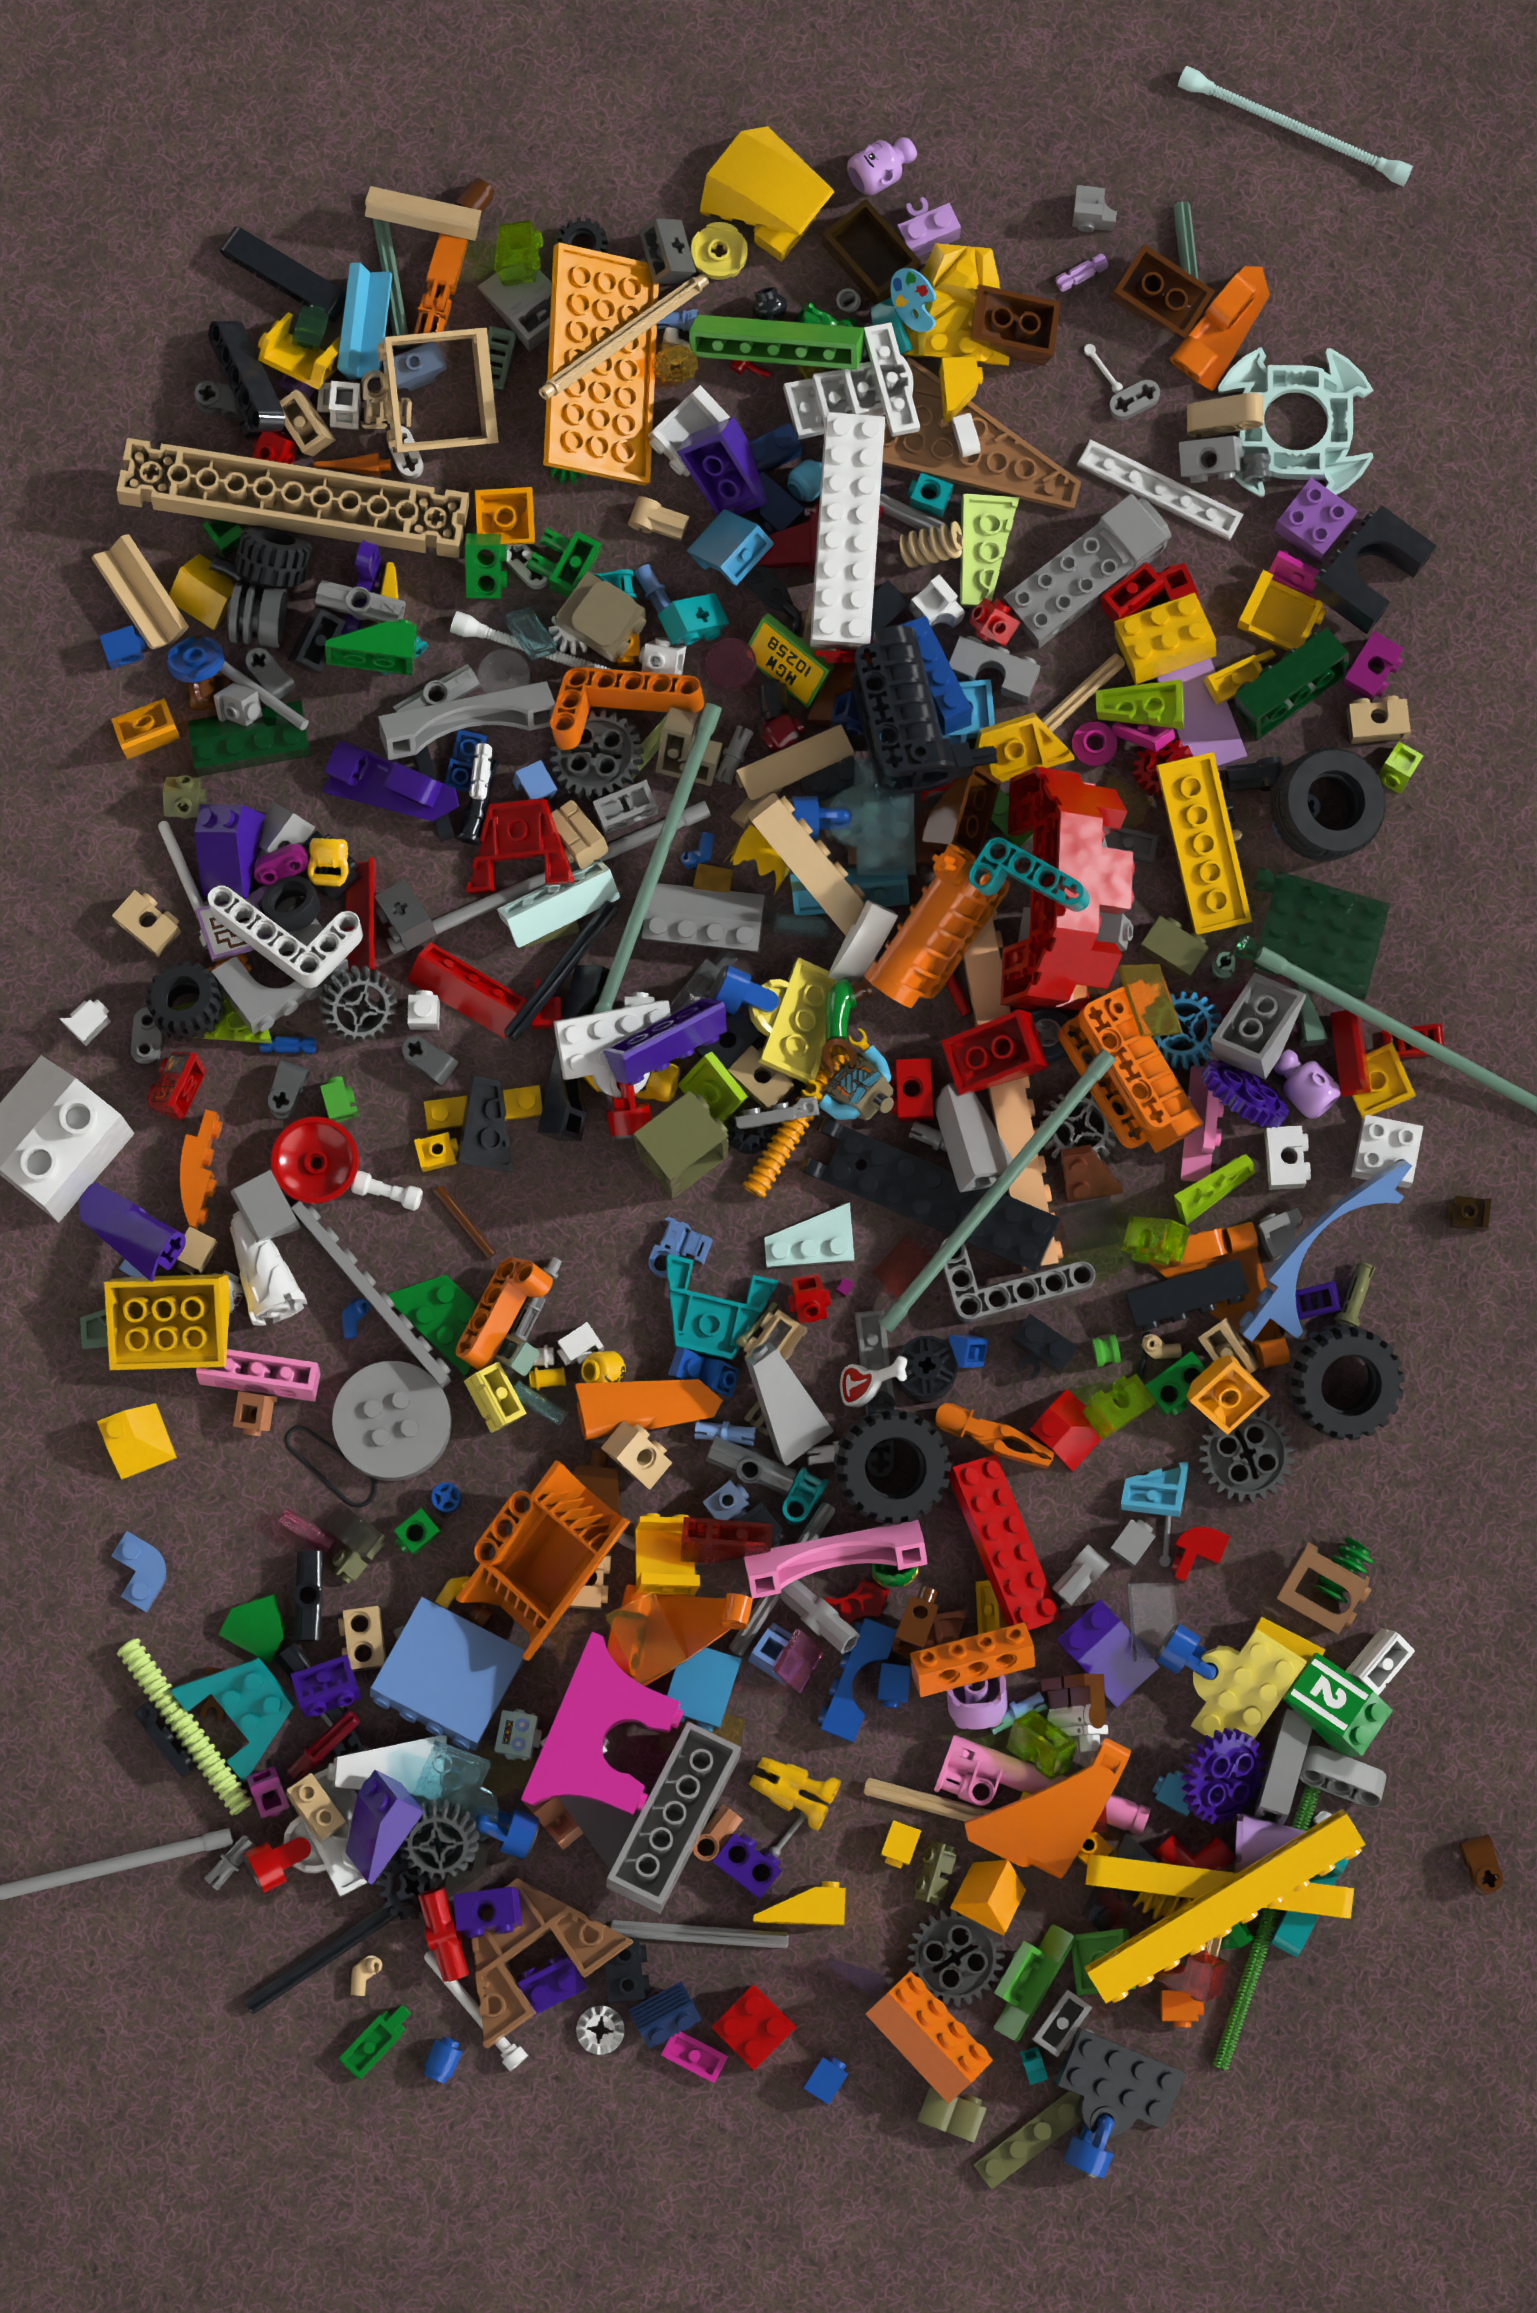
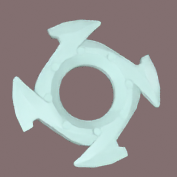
M1262 347L1247 354L1227 372L1218 386V393L1221 394L1243 392L1258 393L1263 396V426L1238 431V437L1242 438L1243 456L1251 453L1271 455V463L1268 465V470L1271 472L1272 477L1294 480H1310L1312 477L1315 480H1324L1327 485L1326 488L1335 495L1348 489L1363 475L1373 459V453L1346 457L1353 436V397L1358 395L1364 398L1374 391L1364 374L1348 358L1331 348L1327 349L1325 353L1329 374L1324 372L1322 368L1304 365H1267L1266 368L1263 363L1266 355ZM1287 393H1303L1314 398L1322 406L1327 417V430L1324 437L1316 445L1305 450H1289L1276 444L1268 435L1264 423L1265 411L1273 400ZM1235 473L1236 478L1234 479L1242 487L1259 497H1264L1263 482L1243 481V473Z

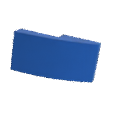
M464 729L458 730L444 784L469 793L470 785L473 784L471 781L474 758H477L474 755L475 746L478 743H486L487 735Z

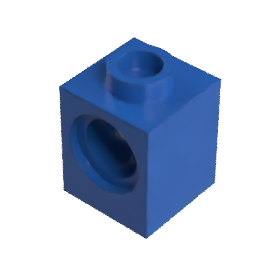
M132 625L100 636L111 669L144 659L142 650L147 649L145 641L140 633L136 634Z
M881 1664L877 1701H883V1707L900 1709L901 1703L907 1704L911 1666Z
M830 2056L829 2060L822 2058L805 2084L804 2089L829 2105L848 2073L843 2071L846 2065L833 2056Z

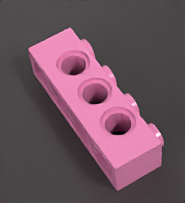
M227 1349L225 1367L197 1368L196 1375L200 1385L315 1402L320 1370L317 1362Z

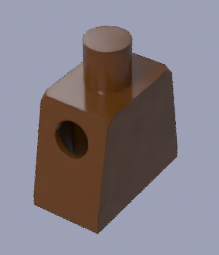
M592 1449L590 1465L577 1464L573 1475L589 1491L620 1515L619 1471L607 1468L609 1455L605 1451Z
M921 1586L917 1597L910 1596L896 1632L891 1652L910 1658V1653L924 1649L939 1607L934 1604L938 1593L936 1590Z

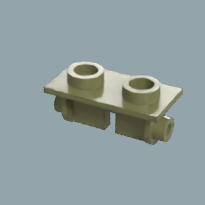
M368 1523L364 1526H359L353 1532L350 1538L352 1542L346 1550H340L332 1561L334 1565L330 1570L337 1575L343 1572L340 1578L348 1584L352 1580L356 1581L368 1565L360 1559L361 1555L364 1554L372 1560L384 1545L382 1541L385 1539V1536L377 1530L372 1534L376 1528Z
M931 1841L930 1846L924 1853L923 1861L925 1864L922 1874L915 1883L916 1895L914 1899L926 1901L939 1906L940 1900L944 1901L949 1881L939 1877L941 1872L951 1875L957 1854H954L955 1847Z

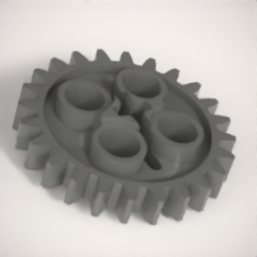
M592 710L590 718L586 720L581 740L591 738L589 743L580 744L579 742L575 748L570 750H562L557 746L550 749L554 757L550 758V762L554 766L552 771L555 777H558L557 780L560 786L566 785L565 788L569 794L575 790L578 799L586 793L588 800L592 801L594 794H598L600 799L607 792L610 795L615 793L614 790L617 788L619 790L625 789L623 786L625 782L633 785L634 781L631 774L640 775L636 765L644 763L640 756L644 753L642 745H639L642 741L639 734L635 735V727L633 725L628 727L629 724L626 718L619 721L615 712L608 718L606 711L603 710L600 717H596ZM619 741L616 746L608 747L610 742ZM586 764L583 770L575 771L578 765ZM614 767L612 772L608 774L603 773L606 768Z
M1254 1410L1228 1435L1219 1427L1209 1424L1207 1428L1212 1433V1436L1203 1434L1201 1438L1208 1443V1445L1200 1446L1198 1449L1200 1452L1206 1453V1456L1200 1458L1198 1462L1208 1466L1201 1473L1202 1475L1211 1474L1212 1478L1207 1484L1217 1483L1219 1485L1216 1490L1217 1494L1225 1489L1227 1491V1500L1236 1494L1238 1503H1242L1244 1497L1248 1496L1252 1504L1255 1502V1497L1258 1494L1264 1501L1267 1499V1490L1273 1495L1277 1493L1275 1483L1282 1487L1286 1484L1281 1477L1282 1475L1290 1476L1292 1474L1285 1467L1295 1463V1460L1287 1457V1454L1295 1451L1293 1447H1286V1443L1292 1437H1282L1281 1433L1286 1428L1285 1425L1276 1428L1274 1425L1277 1417L1272 1418L1270 1421L1265 1420L1267 1415L1265 1410L1259 1417L1256 1416V1411ZM1250 1429L1260 1431L1262 1441L1257 1444L1251 1443L1247 1438V1431ZM1235 1431L1240 1432L1246 1451L1254 1453L1250 1461L1258 1475L1257 1480H1254L1247 1459L1239 1457L1243 1449L1235 1436ZM1222 1440L1233 1442L1235 1446L1234 1453L1224 1454L1220 1450V1442ZM1263 1456L1271 1458L1274 1464L1273 1469L1270 1471L1262 1470L1258 1465L1259 1458ZM1234 1467L1244 1469L1246 1480L1242 1482L1233 1480L1231 1469Z
M944 1909L940 1910L939 1920L933 1914L929 1915L931 1925L929 1926L921 1922L919 1925L924 1932L922 1934L918 1932L912 1934L918 1940V1943L908 1945L910 1949L915 1951V1955L907 1957V1960L916 1962V1966L912 1967L909 1972H918L919 1978L926 1984V1988L934 1991L933 1996L936 1999L940 1995L943 1996L944 2005H947L951 1998H954L956 2007L960 2006L962 1998H965L968 2005L973 2002V1994L980 2000L983 1999L984 1996L981 1989L984 1988L991 1992L993 1988L989 1981L999 1982L1000 1980L994 1973L995 1970L1004 1969L1003 1965L997 1963V1959L1005 1957V1954L997 1952L996 1949L1004 1944L1003 1941L994 1942L993 1937L997 1935V1932H989L987 1927L964 1915L959 1916L958 1912L953 1909L951 1916H948ZM956 1928H964L968 1932L969 1939L966 1944H959L954 1940L953 1933ZM973 1942H979L977 1948L960 1958L961 1965L956 1961L939 1972L933 1971L935 1966L952 1956V1949L955 1952H959ZM931 1944H938L942 1947L943 1956L940 1960H933L929 1957L928 1948ZM972 1954H980L984 1958L985 1965L983 1969L975 1970L970 1966L969 1958ZM949 1969L956 1971L959 1975V1982L956 1986L947 1985L944 1981V1974Z

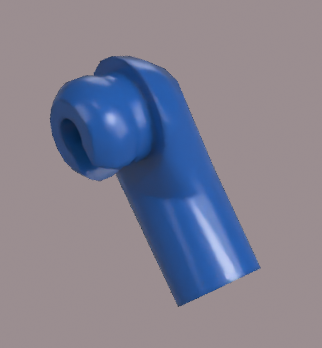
M702 832L699 847L689 853L685 851L681 855V863L687 869H697L698 863L705 864L709 862L715 835Z
M356 1298L342 1311L343 1339L358 1338L357 1322L369 1312L370 1303L368 1300Z

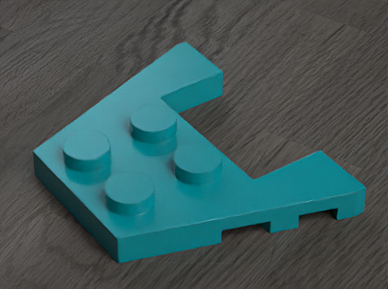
M667 1254L666 1269L674 1347L686 1348L692 1352L730 1361L733 1360L740 1349L736 1343L737 1338L744 1336L753 1326L773 1291L778 1286L779 1281L752 1275L745 1304L687 1290L694 1260Z
M260 1658L198 1678L186 1684L178 1685L171 1690L172 1694L187 1712L208 1695L212 1694L248 1739L249 1743L226 1761L242 1782L247 1779V1776L251 1775L258 1761L296 1705Z

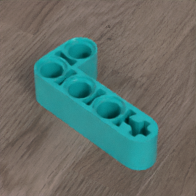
M1000 837L993 838L986 843L969 872L970 883L981 894L986 896L997 893L1009 875L1071 911L1080 912L1086 909L1090 903L1089 891L1078 880ZM1001 848H1006L1005 856L996 860V852ZM1031 862L1030 869L1027 872L1019 873L1020 866L1023 863ZM990 873V881L980 885L981 877ZM1055 876L1053 885L1044 887L1046 878ZM1065 887H1066L1070 892H1072V893H1074V894H1077V893H1078V894H1079L1078 897H1077V898H1074V897H1071V898H1070V897L1064 892Z
M1341 1859L1335 1863L1336 1867L1331 1872L1323 1876L1317 1874L1310 1878L1309 1882L1334 1886L1349 1860ZM1285 1911L1270 1944L1297 1958L1319 1915Z

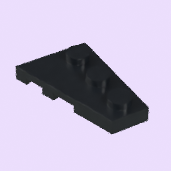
M1121 1829L1119 1830L1116 1837L1119 1841L1113 1854L1108 1855L1109 1857L1158 1863L1126 1832ZM1094 1886L1081 1915L1099 1932L1109 1931L1140 1892Z

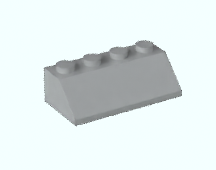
M657 883L644 918L642 939L759 953L765 895L735 891L726 893L693 889V887Z

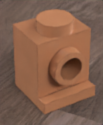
M238 1391L233 1427L244 1428L243 1434L261 1436V1431H270L274 1402H277V1396Z

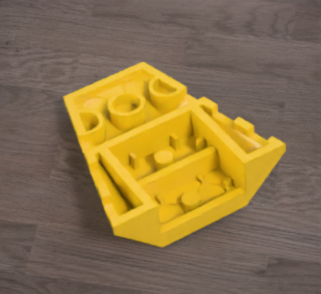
M766 126L741 131L706 174L699 212L709 217L713 214L720 216L724 220L732 221V219L744 221L748 225L756 226L761 224L766 225L768 229L801 235L834 191L782 139Z

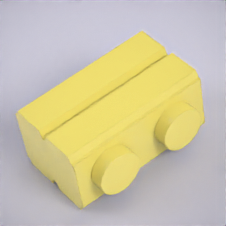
M500 1362L492 1364L464 1380L482 1417L486 1419L485 1423L491 1433L527 1414Z

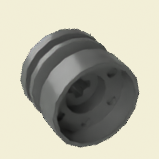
M235 583L227 611L230 643H239L243 631L244 644L249 645L253 639L254 632L258 633L260 646L280 648L283 641L287 614L286 588L266 586L262 598H258L256 585H250L246 595L245 584Z

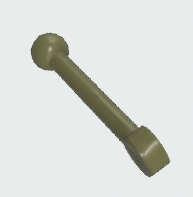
M772 1302L768 1310L746 1334L737 1338V1345L745 1347L748 1339L760 1327L769 1312L774 1314L778 1310L779 1305Z

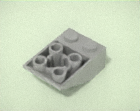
M522 253L477 287L510 329L517 333L519 340L530 352L549 338L552 282Z

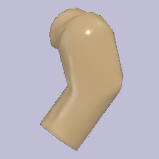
M1154 1334L1146 1335L1142 1340L1143 1349L1153 1359L1181 1358L1182 1356L1180 1343L1165 1344Z
M373 1955L367 1956L352 1968L350 1995L365 1996L366 1980L382 1969V1961Z

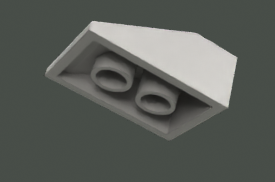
M1254 973L1211 1037L1214 1057L1266 1079L1282 1054L1306 994Z

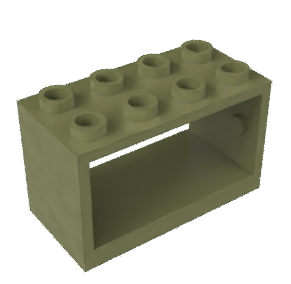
M691 1091L634 1133L638 1156L672 1199L728 1158L729 1145L727 1143L729 1141L727 1139L728 1134L726 1133L728 1132L727 1128L718 1117L713 1120L709 1115L708 1109L710 1107L700 1094L695 1097Z

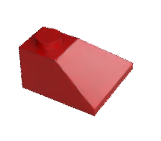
M1066 1389L1031 1427L1028 1434L1038 1443L1052 1450L1054 1456L1074 1472L1111 1427Z

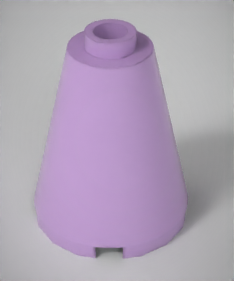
M1238 1814L1235 1873L1242 1871L1305 1831L1250 1815Z

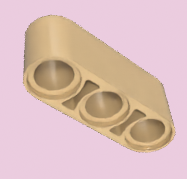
M1243 393L1187 405V435L1191 437H1196V434H1202V437H1210L1263 426V396L1258 393Z

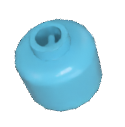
M806 459L788 474L787 487L795 499L811 502L820 496L822 463Z

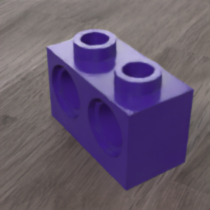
M734 1833L712 1862L758 1899H761L782 1872L778 1867L781 1862L768 1851L764 1855L754 1848L757 1843L745 1833H742L740 1837ZM735 1846L744 1848L746 1851L745 1860L741 1863L732 1862L729 1859L731 1848ZM757 1865H765L770 1871L769 1878L764 1882H758L752 1876V1871Z

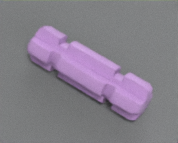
M1098 254L1092 258V261L1087 260L1070 269L1068 274L1064 272L1055 278V282L1059 290L1064 292L1072 288V284L1077 285L1094 276L1096 272L1100 273L1106 270L1109 265L1106 257L1103 254Z

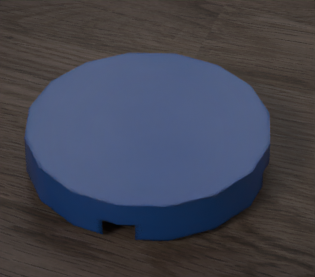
M201 636L202 639L197 640L194 637H189L176 643L168 652L167 666L169 673L179 681L190 683L204 681L214 676L224 664L222 646L217 640Z

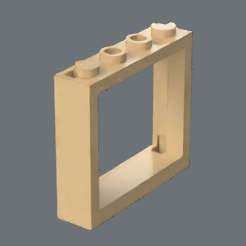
M487 327L381 338V344H377V354L379 361H383L384 373H380L382 390H386L387 402L383 403L385 419L390 420V430L387 431L386 436L388 447L393 448V453L499 443ZM472 339L482 436L403 444L392 346Z

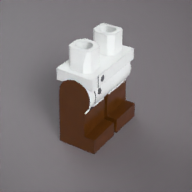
M1084 1673L1041 1679L1042 1691H1048V1725L1050 1727V1730H1047L1048 1739H1057L1058 1755L1078 1754V1737L1080 1752H1096L1100 1746V1735L1108 1734V1726L1104 1725L1106 1720L1104 1674Z

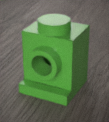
M342 1076L326 1080L325 1085L320 1086L329 1119L341 1122L360 1116L357 1107H351V1104L356 1103L352 1087L345 1086Z

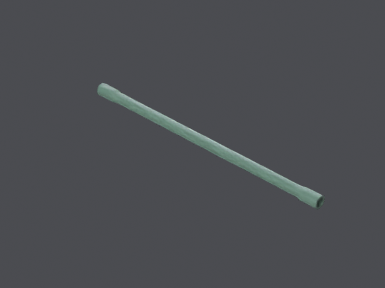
M705 704L697 726L696 736L601 996L592 1014L612 1010V1005L701 761L721 714L722 708L717 705Z
M1262 946L1255 958L1256 963L1302 985L1530 1109L1537 1115V1097L1297 967L1266 947Z
M1104 1048L1099 1052L1077 1083L909 1287L879 1319L878 1323L892 1333L907 1315L914 1302L1092 1086L1117 1060Z

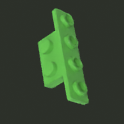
M1053 1924L1050 1926L1038 1949L1023 1941L1020 1948L1014 1953L1010 1966L1000 1978L998 1987L994 1994L1007 2002L994 2025V2030L1015 2042L1020 2040L1076 1941V1937L1073 1934Z

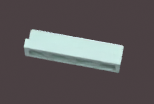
M598 859L585 869H578L572 872L574 883L547 884L498 908L499 916L509 927L515 945L520 948L600 909L607 900L611 902L618 900L620 895L610 869Z

